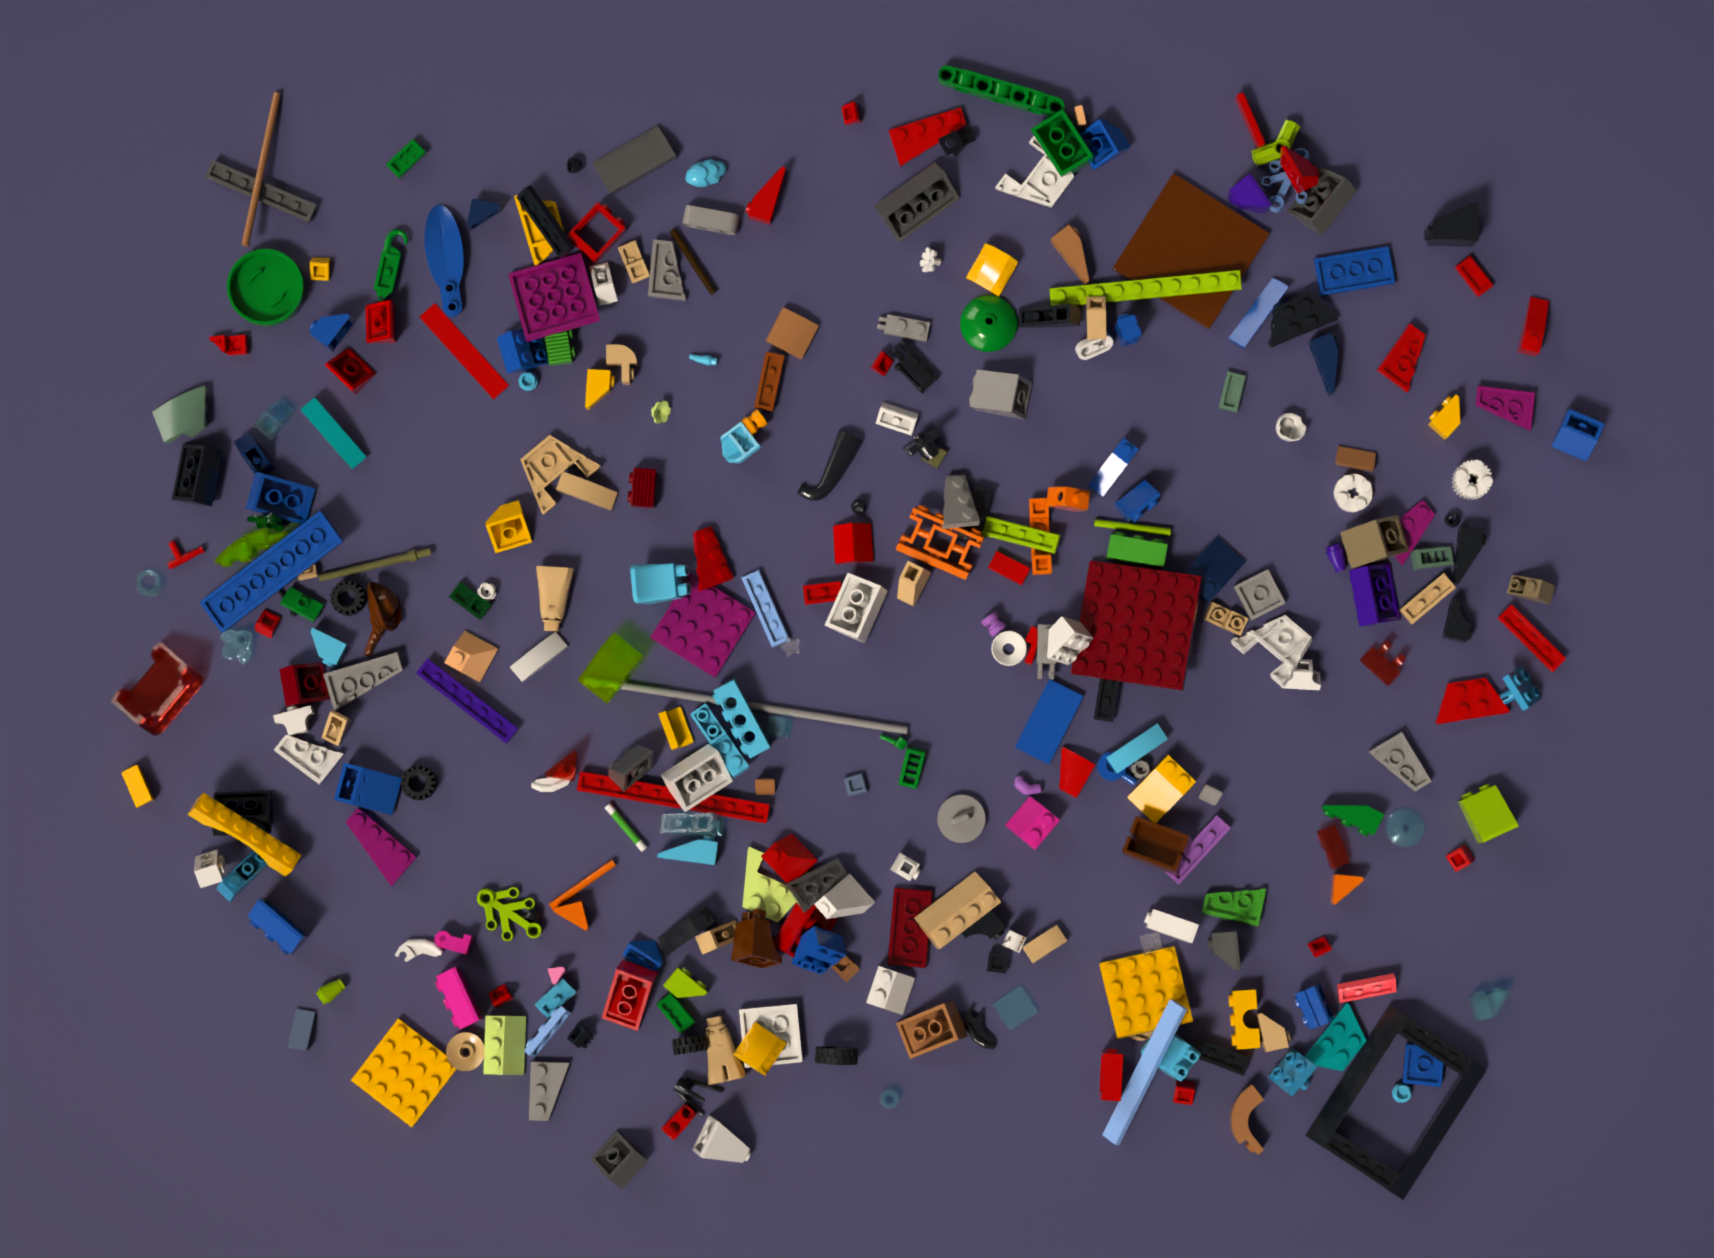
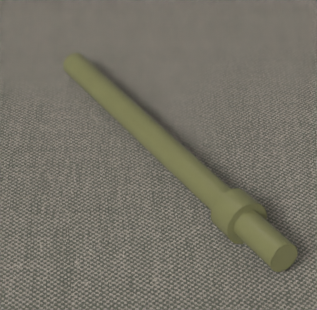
M430 548L419 551L411 550L407 551L406 554L318 574L321 582L401 562L418 561V558L431 556L432 552Z

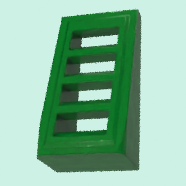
M907 745L898 785L917 789L926 753L925 749ZM909 754L920 755V758L909 756ZM907 762H916L918 766L907 764ZM906 769H911V770H915V771H917V772H916V774H915V773L906 772L905 770H906ZM904 776L915 778V780L910 781L905 780L903 778Z

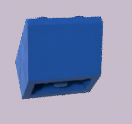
M523 329L511 330L497 337L507 374L523 372L549 364L542 338L527 342Z
M1568 409L1564 413L1551 447L1587 461L1600 437L1604 423Z
M1144 480L1117 501L1114 506L1128 523L1130 521L1135 523L1145 514L1144 510L1148 509L1150 511L1160 502L1158 499L1161 495Z
M813 926L801 936L792 964L821 975L847 955L843 937Z

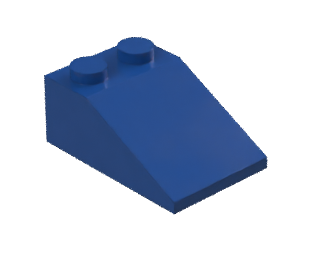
M255 472L245 509L266 515L268 513H275L284 520L303 524L307 521L316 488Z

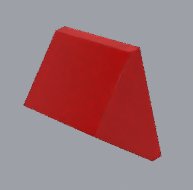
M387 300L365 305L366 343H395L396 315L393 301Z
M347 348L325 364L355 395L376 374L350 348Z
M847 523L833 526L835 564L873 562L871 524Z

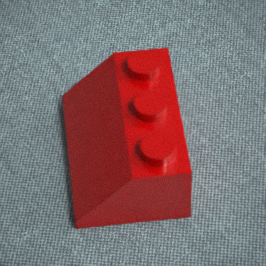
M796 903L773 940L774 945L794 958L800 938L813 926L831 931L839 917L827 919L815 905L803 913Z

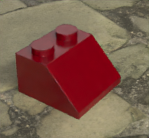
M324 663L296 664L279 669L286 707L330 700L323 675L325 673Z

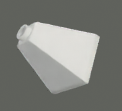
M708 1115L692 1149L702 1158L740 1163L747 1161L751 1155L749 1147L710 1115Z

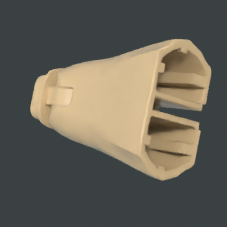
M536 566L541 618L544 619L542 620L544 622V631H559V624L562 623L561 620H563L574 568Z
M722 1016L706 1019L708 1025L706 1030H709L706 1031L708 1085L747 1077L740 1059L733 1055L736 1049L730 1032L725 1027L726 1024H723Z

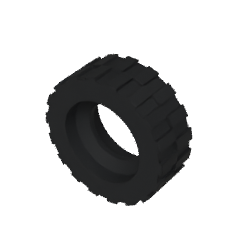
M816 1046L815 1063L857 1065V1048L838 1046Z

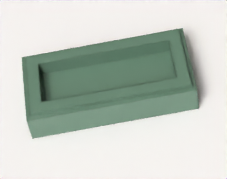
M1227 371L1218 409L1234 413L1238 412L1246 375Z

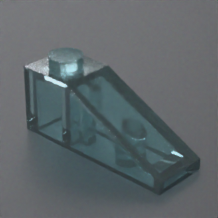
M714 813L662 814L660 833L698 837H722L724 818Z

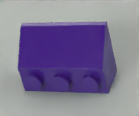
M1390 564L1371 565L1349 570L1354 594L1353 599L1360 627L1401 620Z

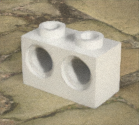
M218 849L195 856L194 872L200 888L223 881V874L226 873L224 868L226 862L224 856L219 854Z

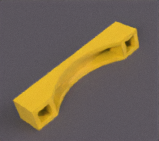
M204 792L196 799L187 814L203 825L223 831L240 840L259 854L269 867L284 876H287L294 869L301 857L300 853Z

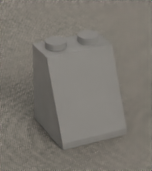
M977 370L976 375L973 377V392L969 397L970 407L981 412L1026 420L1033 383L1017 374Z

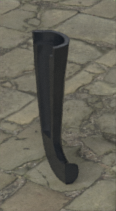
M838 431L820 483L815 487H807L802 483L797 494L811 501L825 498L838 484L863 441L853 435Z

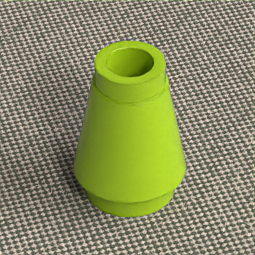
M338 979L319 987V990L315 993L323 1005L326 1003L330 1004L345 989V986Z

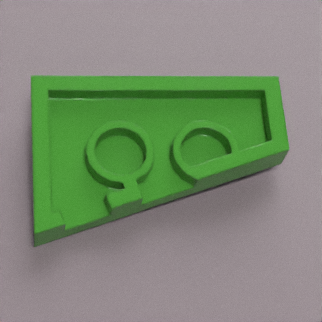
M1266 888L1238 892L1208 893L1205 895L1201 914L1258 927Z

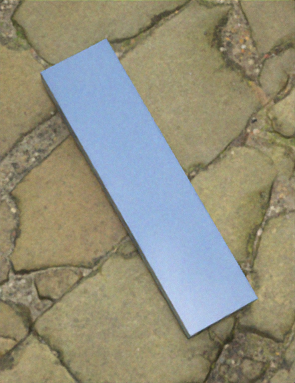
M757 570L741 577L772 648L789 641L790 639L760 571Z

